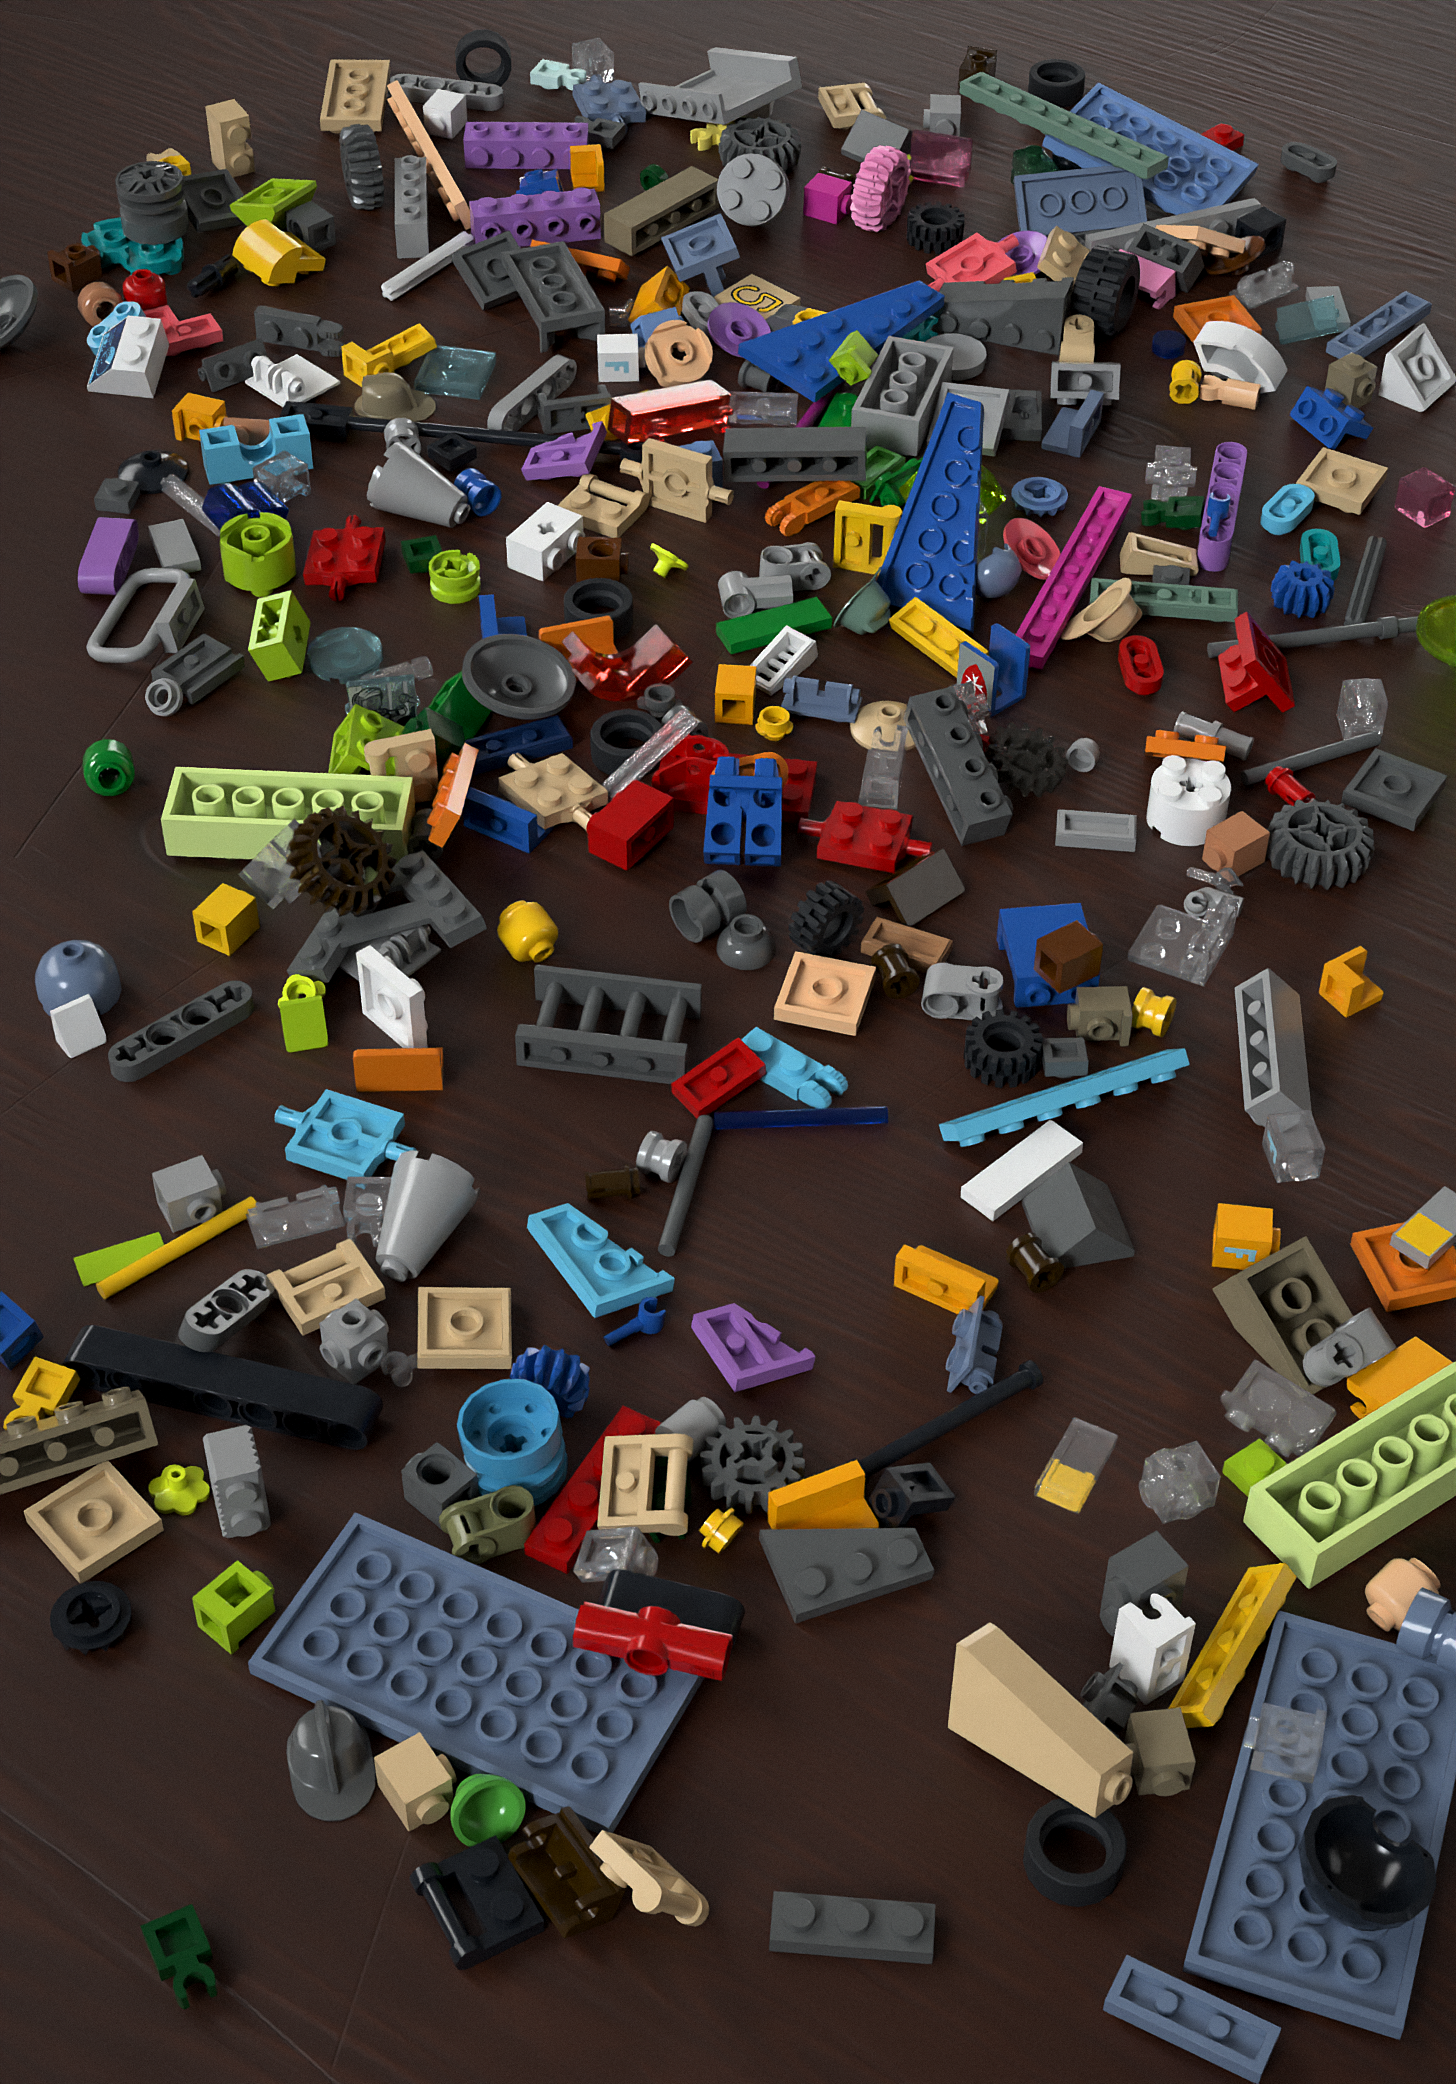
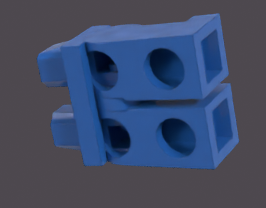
M718 757L715 775H710L703 850L704 864L740 865L743 822L746 823L745 865L781 867L782 777H779L776 759H755V776H739L740 761L738 758Z

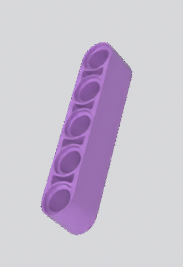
M1224 442L1219 444L1215 451L1197 550L1198 566L1207 571H1221L1229 563L1247 459V449L1240 443ZM1212 492L1214 493V498L1219 500L1226 499L1227 495L1231 497L1228 516L1225 519H1221L1218 534L1215 537H1211L1208 534L1211 517L1207 515L1209 495Z

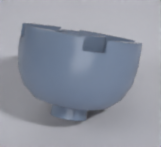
M89 940L61 942L50 948L42 956L35 972L38 1000L42 1003L43 1010L49 1016H51V1010L87 994L92 998L96 1011L99 1010L100 1015H102L118 1002L122 990L118 969L113 957L99 944Z

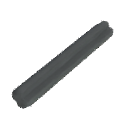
M1374 535L1367 540L1343 626L1365 623L1385 554L1387 541L1383 537L1377 538Z

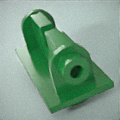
M912 458L897 472L892 473L889 471L883 474L875 482L876 489L869 500L870 503L881 499L882 507L886 505L904 506L923 458L919 460Z

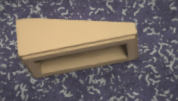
M1128 533L1120 551L1121 573L1153 575L1154 565H1175L1182 568H1190V576H1196L1199 571L1196 549L1137 533Z

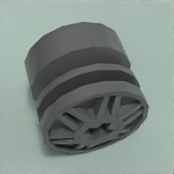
M145 161L129 165L118 172L115 184L119 205L121 206L119 211L122 230L128 239L140 244L156 245L179 239L187 232L189 218L187 205L184 200V180L179 168L166 162Z

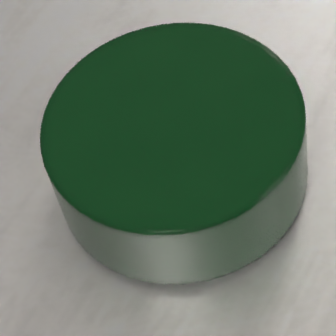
M650 164L640 173V182L645 191L669 179L664 169L656 164Z

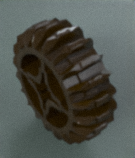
M344 806L336 808L334 811L327 807L321 809L318 813L314 812L308 815L303 820V823H300L294 829L293 838L288 842L287 846L291 853L287 856L285 863L294 867L289 879L299 880L301 883L298 893L307 891L312 896L310 898V905L316 904L319 901L323 904L324 913L331 912L335 908L339 917L347 915L349 912L356 916L357 914H362L365 910L373 909L380 902V899L382 900L389 893L390 884L396 876L392 869L395 867L397 859L388 855L393 844L383 843L382 841L385 830L376 832L371 827L373 818L363 822L360 820L359 810L348 815ZM318 839H319L320 844H321V846H322V847L319 849L322 858H319V856H318V851H317ZM362 865L364 866L365 870V882H363V879L361 877L364 874L362 870Z

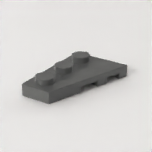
M915 1528L762 1529L759 1534L760 1543L795 1624L931 1580L934 1574V1568Z

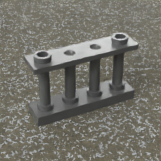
M536 964L534 969L536 1000L543 1002L536 1026L518 1024L515 1034L518 1066L665 1084L673 1083L688 1072V1044L679 1043L684 1018L701 1019L702 984ZM560 1003L584 1006L578 1031L553 1028ZM601 1008L626 1011L620 1036L595 1033ZM643 1013L667 1016L662 1041L637 1038Z

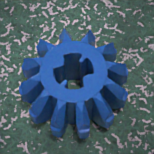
M1307 560L1301 564L1291 561L1289 566H1280L1271 585V598L1274 599V607L1283 609L1284 615L1293 613L1298 618L1301 615L1314 618L1316 613H1325L1331 599H1333L1335 587H1333L1334 581L1331 579V572L1322 570L1321 564L1310 565Z
M544 1345L541 1350L533 1347L527 1348L523 1355H518L509 1377L510 1379H525L541 1385L554 1397L559 1415L565 1418H572L576 1411L582 1410L590 1387H588L590 1368L580 1363V1356L568 1355L564 1353L563 1348L558 1351L552 1350L547 1345Z

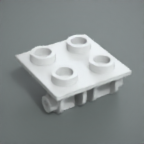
M298 354L278 364H273L266 356H256L251 362L254 376L245 380V384L281 407H284L286 401L305 403L340 384V380Z

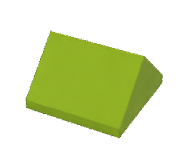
M272 178L230 204V208L247 227L256 221L267 219L278 229L283 230L287 227L285 211L310 202L317 189V184L315 180Z

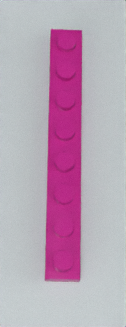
M1101 486L1097 488L1016 633V636L1030 645L1029 667L1043 669L1128 513L1133 494Z

